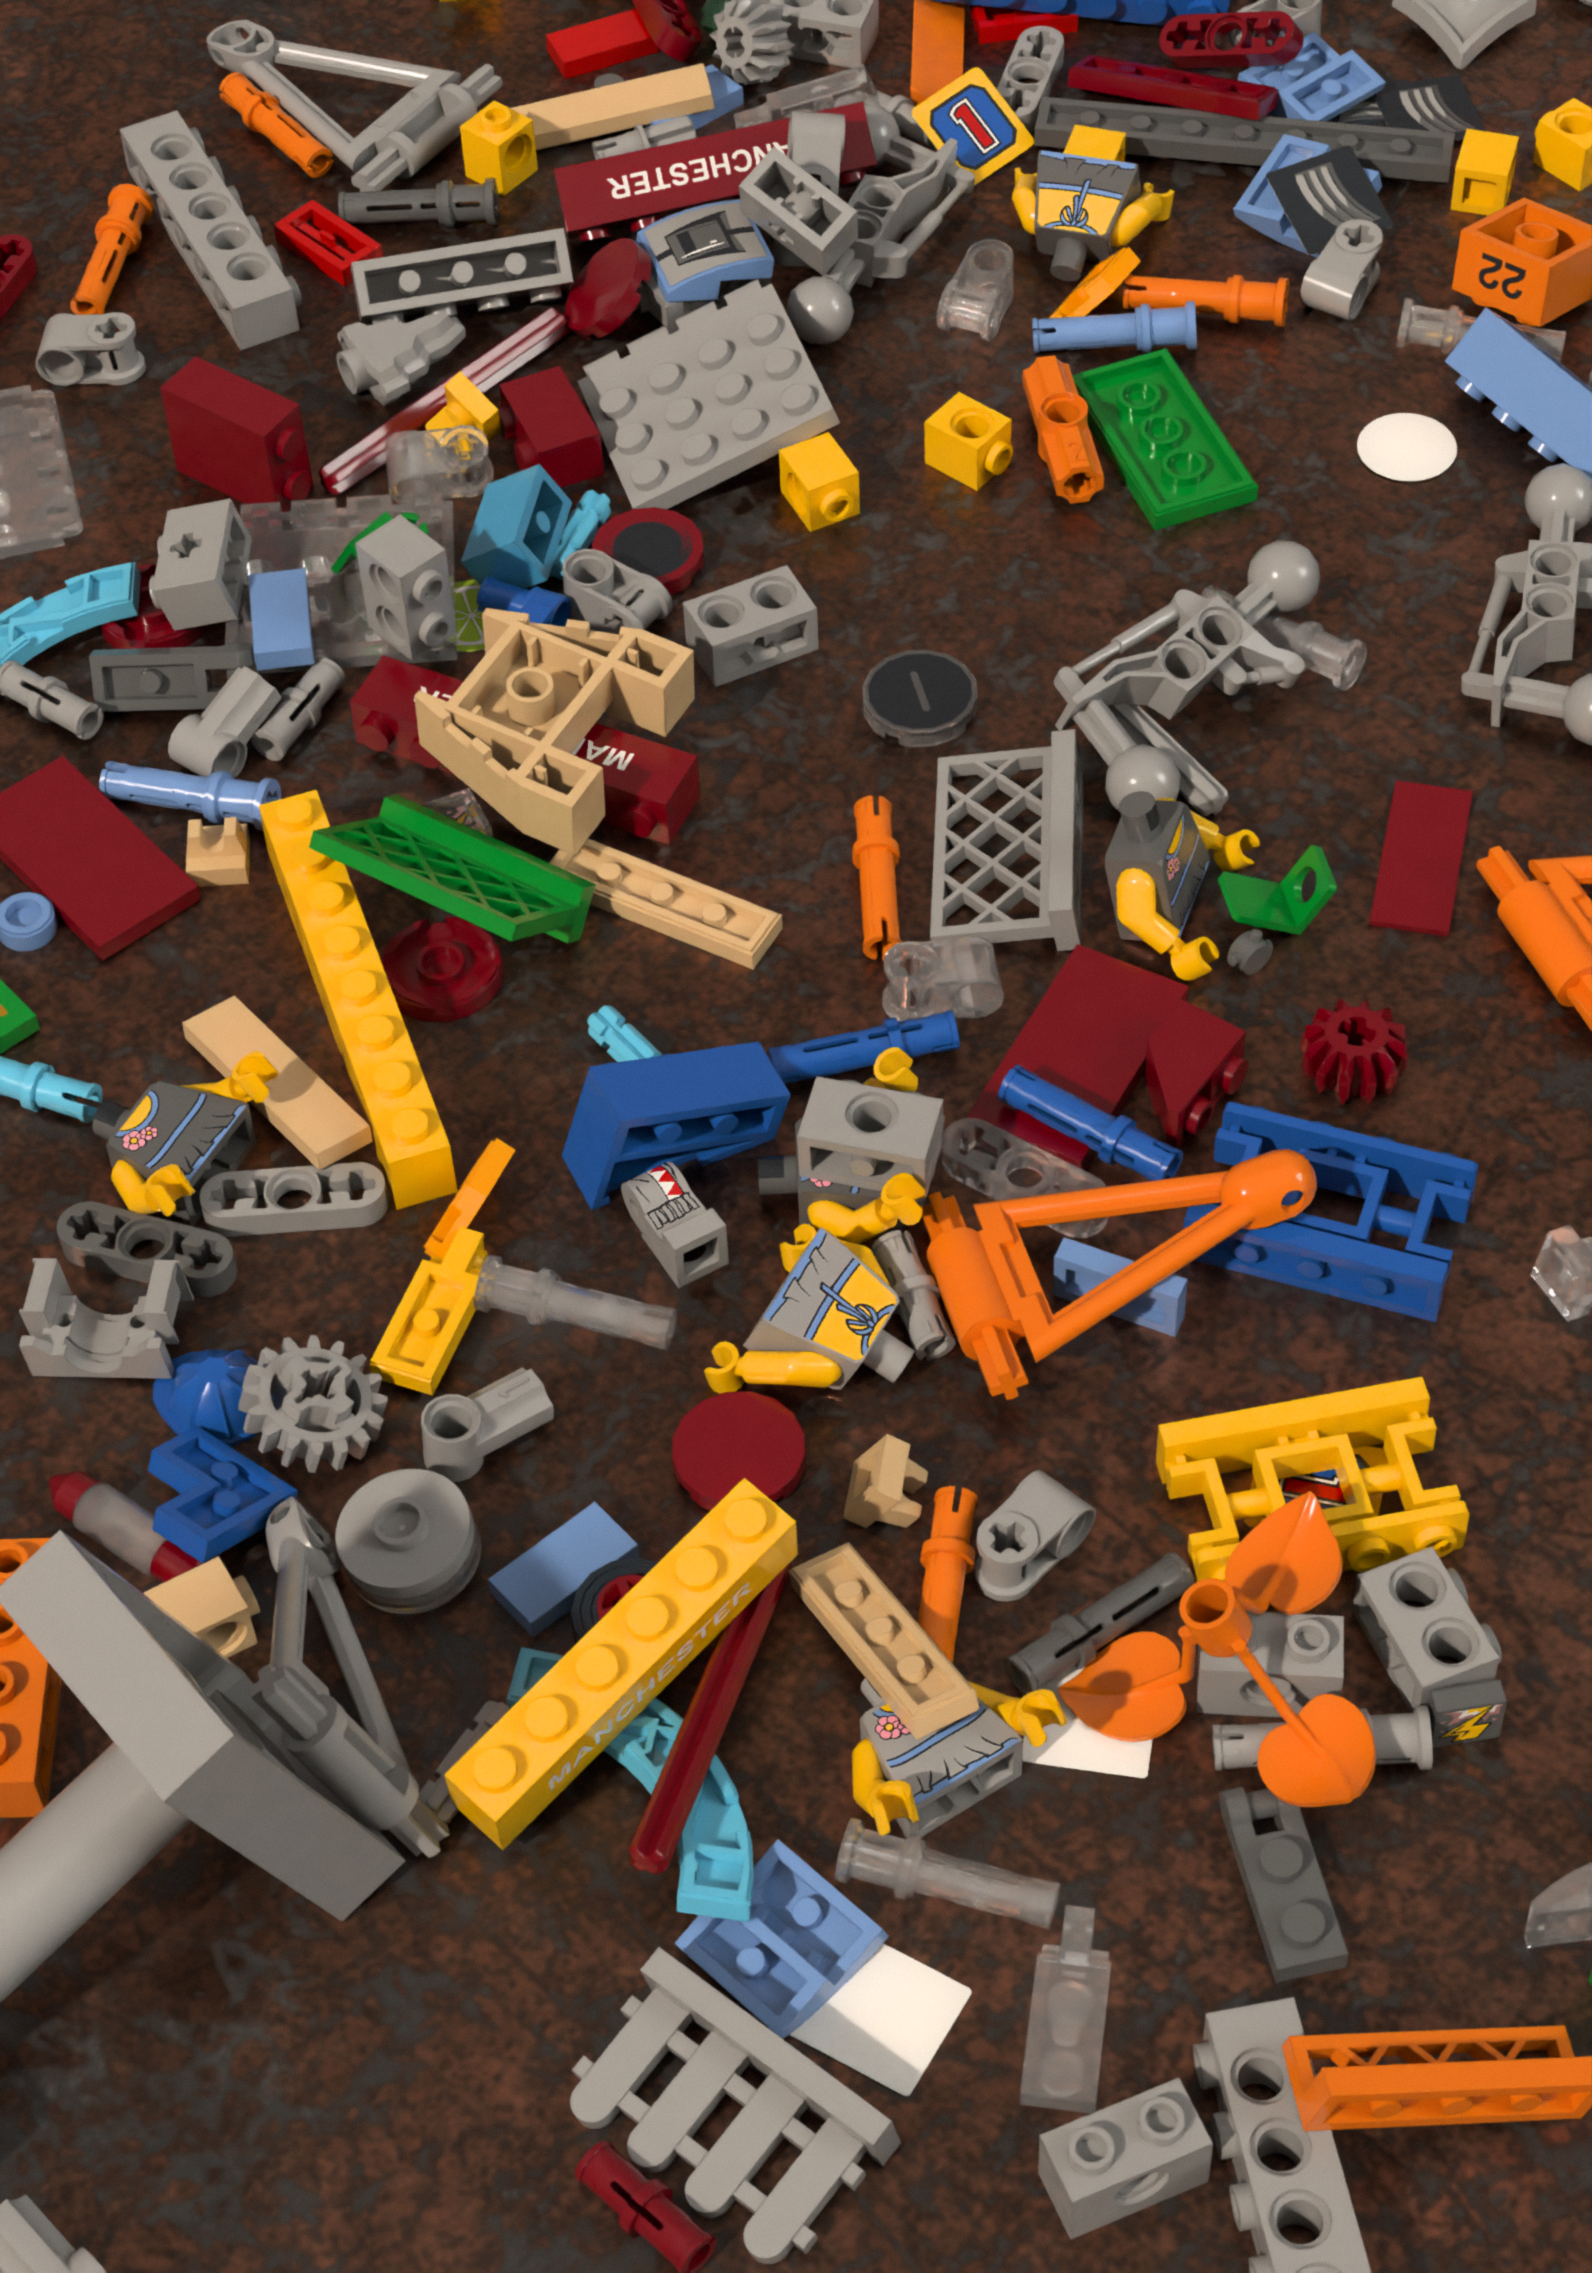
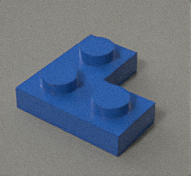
M199 1426L189 1429L151 1451L148 1472L180 1493L177 1497L156 1508L152 1530L202 1563L207 1562L266 1528L268 1517L274 1508L290 1496H293L295 1499L297 1496V1489Z

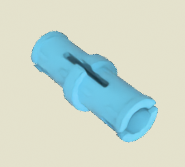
M0 1056V1095L19 1100L23 1108L31 1111L40 1112L43 1107L77 1118L84 1123L93 1121L98 1108L77 1102V1097L102 1103L103 1091L99 1084L88 1083L56 1074L54 1067L45 1063L34 1062L30 1066Z

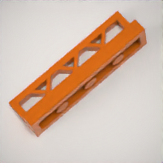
M1565 2025L1289 2036L1282 2045L1303 2131L1581 2119L1592 2107V2056H1574ZM1547 2050L1549 2058L1515 2059L1520 2051ZM1500 2052H1507V2054L1504 2056ZM1468 2053L1477 2060L1446 2062L1451 2054ZM1440 2054L1437 2059L1431 2055ZM1399 2056L1408 2063L1377 2065L1381 2057ZM1361 2057H1370V2059L1366 2062ZM1330 2059L1339 2067H1322L1314 2078L1310 2060Z

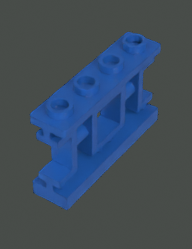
M1227 1102L1223 1112L1222 1127L1218 1129L1215 1137L1214 1161L1234 1166L1242 1161L1273 1150H1294L1304 1155L1313 1166L1317 1187L1364 1198L1365 1202L1357 1226L1300 1213L1296 1217L1265 1228L1241 1229L1194 1261L1436 1322L1443 1300L1444 1287L1450 1274L1453 1251L1425 1244V1240L1433 1216L1465 1224L1474 1197L1478 1164L1447 1152L1429 1151L1397 1143L1386 1137H1373L1336 1128L1321 1121H1308L1271 1112L1260 1106H1247L1235 1102ZM1290 1191L1283 1197L1281 1204L1286 1206L1295 1204L1301 1199L1303 1192ZM1386 1191L1420 1199L1417 1213L1383 1205ZM1221 1202L1189 1206L1184 1218L1183 1230L1219 1207ZM1374 1229L1407 1237L1408 1241L1405 1252L1370 1244Z

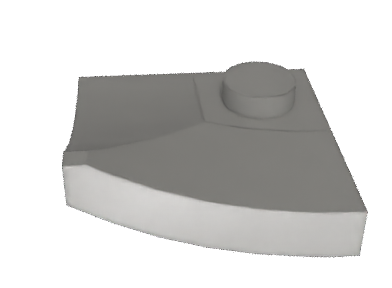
M1392 0V6L1404 13L1427 32L1445 52L1453 65L1460 70L1465 68L1499 36L1522 21L1534 16L1537 0Z

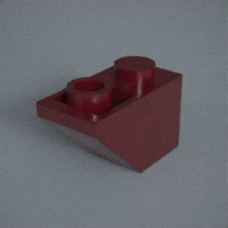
M1180 999L1147 1039L1145 1081L1163 1142L1178 1149L1182 1147L1191 1134L1199 1136L1206 1129L1213 1116L1216 1103L1225 1092L1233 1094L1239 1088L1248 1070V1061L1244 1059L1246 1031Z

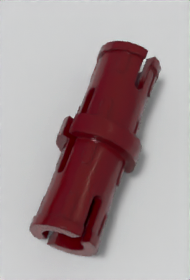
M606 2140L595 2144L582 2157L575 2170V2178L581 2184L583 2183L619 2215L618 2225L632 2238L642 2236L670 2261L679 2273H696L704 2266L715 2250L717 2239L711 2233L709 2234L671 2200L672 2190L659 2178L649 2181Z

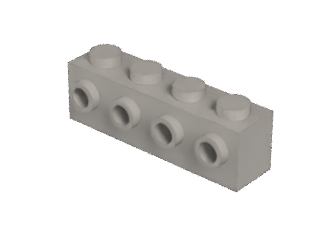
M564 228L351 263V273L360 322L372 320V324L388 319L405 323L403 315L425 312V316L447 314L449 317L457 316V306L477 303L479 312L499 310L510 307L509 298L530 295L531 303L558 300L562 298L561 289L569 288L573 283Z

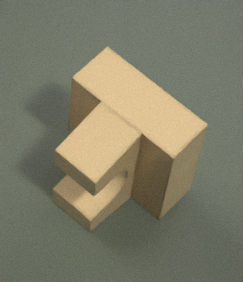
M237 817L224 818V825L202 826L201 819L188 820L186 874L199 887L249 884L250 835L247 823L240 824Z
M886 1434L854 1461L843 1515L844 1519L864 1528H868L875 1521L907 1528L920 1518L922 1505L909 1500L902 1492L903 1489L913 1494L927 1482L928 1471L908 1458L911 1444Z

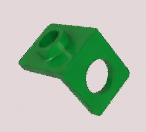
M1316 845L1309 846L1281 883L1226 871L1222 872L1218 878V883L1234 921L1257 928H1267L1296 935L1302 934L1337 889L1324 852L1320 846ZM1313 869L1316 874V888L1310 900L1304 902L1301 893L1302 883L1306 874Z

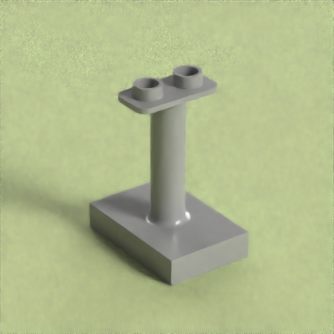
M59 1530L0 1585V1604L114 1741L0 1849V2003L191 1821L342 1922L406 1861L380 1830L376 1831L368 1827L285 1748L281 1741L282 1727L250 1698L248 1687L254 1683L242 1669L63 1531Z

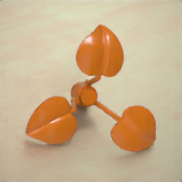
M1311 1491L1278 1508L1243 1538L1227 1562L1225 1582L1215 1578L1203 1579L1194 1583L1185 1591L1179 1605L1181 1618L1186 1624L1180 1627L1178 1631L1179 1636L1183 1640L1182 1655L1176 1645L1165 1636L1147 1631L1131 1633L1110 1643L1096 1655V1660L1087 1665L1073 1679L1058 1688V1693L1067 1707L1078 1719L1096 1732L1109 1738L1126 1742L1151 1740L1168 1732L1185 1715L1187 1702L1180 1685L1189 1682L1194 1677L1196 1644H1199L1205 1653L1214 1657L1229 1658L1237 1655L1274 1708L1287 1723L1270 1731L1262 1741L1258 1752V1771L1268 1790L1278 1799L1299 1807L1347 1804L1363 1794L1375 1771L1376 1745L1374 1735L1363 1713L1353 1703L1333 1694H1321L1311 1699L1297 1715L1247 1646L1252 1634V1622L1247 1612L1262 1615L1269 1605L1286 1615L1307 1612L1325 1601L1334 1591L1340 1580L1343 1564L1340 1546L1325 1518L1318 1499Z

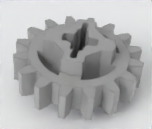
M310 1335L306 1348H298L297 1344L290 1337L283 1338L279 1354L265 1347L261 1350L258 1364H249L238 1403V1410L247 1413L243 1430L245 1433L251 1434L262 1432L258 1450L261 1453L269 1452L276 1447L282 1450L281 1465L285 1467L291 1465L295 1458L299 1457L305 1459L308 1472L316 1473L321 1459H327L336 1470L343 1469L348 1453L361 1460L366 1454L369 1442H376L384 1421L382 1417L388 1402L387 1396L378 1393L382 1381L381 1375L378 1373L364 1375L363 1369L367 1358L360 1354L348 1360L342 1356L344 1343L339 1340L332 1345L330 1350L321 1349L317 1335ZM270 1391L275 1394L273 1402L271 1399ZM353 1406L355 1410V1415L351 1412Z

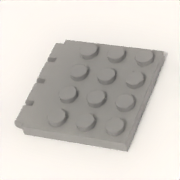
M758 279L724 295L727 306L718 310L715 302L712 301L676 319L678 331L669 334L664 325L627 344L630 355L621 359L618 351L615 350L583 366L586 377L577 382L633 509L651 507L669 509L779 454L780 449L805 441L840 423L772 283L762 288Z

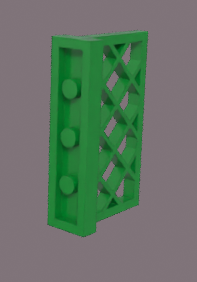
M398 794L384 797L378 817L314 830L309 848L511 942L540 933H546L567 944L579 941L596 884Z

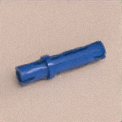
M952 1010L923 1018L898 1022L896 1017L883 1019V1025L869 1029L827 1036L793 1045L768 1048V1057L786 1085L816 1078V1076L824 1077L873 1066L878 1056L891 1047L900 1048L910 1058H915L935 1052L960 1049V1040Z
M1016 1064L1014 1069L1011 1068L1000 1086L998 1093L999 1101L1019 1109L1064 1135L1089 1146V1148L1099 1153V1160L1111 1166L1119 1163L1153 1181L1174 1178L1181 1165L1183 1151L1165 1142H1161L1136 1128L1135 1120L1125 1115L1115 1117L1110 1113H1106L1078 1096L1038 1077V1075L1028 1071L1021 1065Z

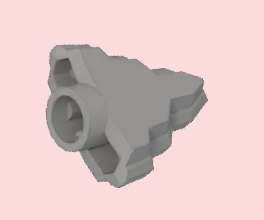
M447 314L427 315L408 323L388 319L372 325H365L360 322L344 326L337 334L343 351L338 352L336 355L338 369L345 385L352 394L356 395L369 390L376 400L383 406H387L398 400L402 394L410 391V385L417 382L421 376L427 374L431 364L442 360L466 337V330L457 317H449Z

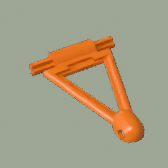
M1501 846L1489 849L1488 857L1479 859L1476 867L1500 901L1497 908L1498 917L1556 1000L1562 1006H1574L1592 1031V901L1580 885L1592 884V855L1531 859L1528 862V870L1533 881H1530L1509 850L1504 851Z
M1278 1149L1234 1165L1229 1171L973 1204L982 1229L980 1231L967 1227L954 1195L943 1199L939 1191L928 1195L931 1204L921 1207L922 1219L931 1240L927 1249V1261L938 1285L940 1295L962 1351L966 1357L978 1361L992 1397L1004 1393L1006 1400H1010L1019 1396L1018 1387L1028 1384L1027 1375L1015 1348L1019 1338H1026L1034 1361L1038 1363L1239 1230L1265 1228L1296 1217L1313 1200L1317 1190V1179L1313 1166L1304 1155L1294 1150ZM1290 1191L1303 1192L1301 1199L1295 1204L1288 1206L1281 1204L1283 1197ZM1221 1202L1219 1207L1055 1314H1052L1018 1231V1228Z

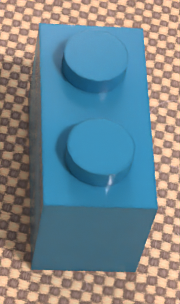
M540 464L487 484L461 563L471 577L477 580L480 585L490 576L524 589L547 581L572 501Z

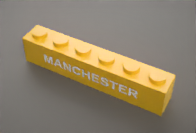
M743 1478L444 1774L452 1804L498 1847L504 1850L798 1555L796 1521L746 1478Z

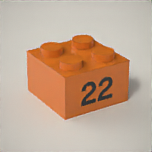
M1524 197L1461 230L1452 289L1471 297L1472 301L1480 306L1495 307L1515 316L1518 322L1524 325L1541 327L1592 299V225Z

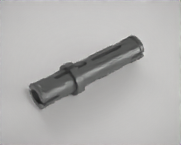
M1168 1552L1162 1556L1161 1560L1124 1584L1117 1586L1110 1593L1076 1615L1071 1616L1064 1613L1051 1622L1050 1632L1016 1654L1004 1659L1005 1670L1010 1680L1023 1695H1027L1038 1690L1073 1666L1082 1669L1096 1660L1097 1650L1183 1595L1195 1583L1190 1568L1178 1554Z

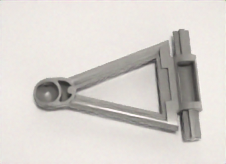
M236 20L223 24L213 30L206 40L209 53L219 66L231 72L242 73L263 91L271 93L277 98L280 106L354 171L356 174L351 177V182L353 186L360 189V192L381 191L396 177L408 179L415 175L461 135L460 126L477 114V107L501 88L503 84L502 78L494 75V68L489 64H484L461 83L462 76L456 71L276 40L267 28L249 20ZM239 27L248 32L249 37L246 40L240 34ZM280 63L414 88L356 138H353L276 70L274 64Z
M290 1496L274 1508L266 1523V1541L272 1566L277 1573L270 1662L258 1671L259 1681L248 1687V1694L252 1700L282 1727L281 1741L285 1748L368 1827L376 1831L389 1829L416 1856L423 1852L428 1858H431L441 1851L439 1841L449 1836V1828L418 1798L420 1793L419 1784L412 1775L333 1576L334 1573L340 1570V1560L335 1540L293 1496ZM308 1588L364 1730L330 1696L328 1687L302 1663Z

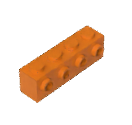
M51 1538L0 1539V1585ZM1 1604L0 1818L35 1817L49 1803L62 1678Z

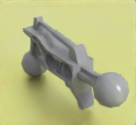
M864 103L877 163L876 169L890 163L907 172L890 178L865 174L847 203L857 211L858 238L824 276L811 277L801 282L790 292L785 311L800 339L810 345H828L842 337L849 330L854 314L852 299L849 295L854 284L858 283L872 287L876 278L904 277L907 270V261L941 224L942 217L963 194L973 191L975 175L956 165L957 140L950 138L937 152H934L901 137L895 117L882 106ZM952 188L953 190H952V191L949 193V195L945 198V196H946V194L948 193L949 189ZM917 226L901 244L898 243L903 233ZM773 237L772 256L775 259V263L782 266H806L813 269Z
M1562 463L1546 467L1534 475L1526 490L1524 497L1525 507L1530 521L1540 529L1539 540H1529L1527 551L1504 555L1496 560L1494 585L1478 630L1479 640L1469 670L1463 673L1461 677V691L1467 696L1492 701L1491 726L1500 728L1507 708L1562 718L1565 727L1575 739L1592 747V673L1575 680L1570 687L1524 678L1544 663L1572 660L1577 608L1592 609V543L1574 542L1575 532L1586 526L1592 517V478L1579 468ZM1509 592L1523 593L1522 610L1497 638L1493 675L1480 673L1490 640L1495 637Z
M1276 540L1267 544L1255 553L1249 563L1247 573L1248 586L1229 603L1224 601L1219 595L1209 600L1190 590L1180 589L1168 605L1114 637L1109 645L1071 668L1062 667L1054 678V685L1068 704L1055 726L1060 731L1077 724L1109 766L1106 773L1105 791L1111 804L1118 811L1121 800L1128 794L1138 791L1149 792L1154 796V799L1168 797L1176 800L1180 788V773L1174 760L1162 749L1144 744L1136 745L1107 706L1119 704L1147 705L1171 720L1211 682L1227 695H1235L1242 685L1251 683L1262 685L1275 682L1282 688L1292 687L1305 669L1304 660L1295 652L1275 647L1253 627L1270 612L1290 614L1303 608L1316 595L1320 582L1319 563L1308 548L1295 541ZM1170 623H1173L1179 629L1155 651L1114 659L1086 685L1079 678V676L1117 653H1124ZM1170 672L1175 673V674L1178 675L1180 678L1174 676V675L1171 674Z

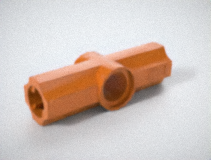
M1055 355L1038 357L1022 373L1024 391L1038 433V454L1047 463L1057 496L1066 498L1070 504L1088 502L1096 492L1104 487V474L1088 427V404L1084 398L1078 395L1069 364L1062 363Z

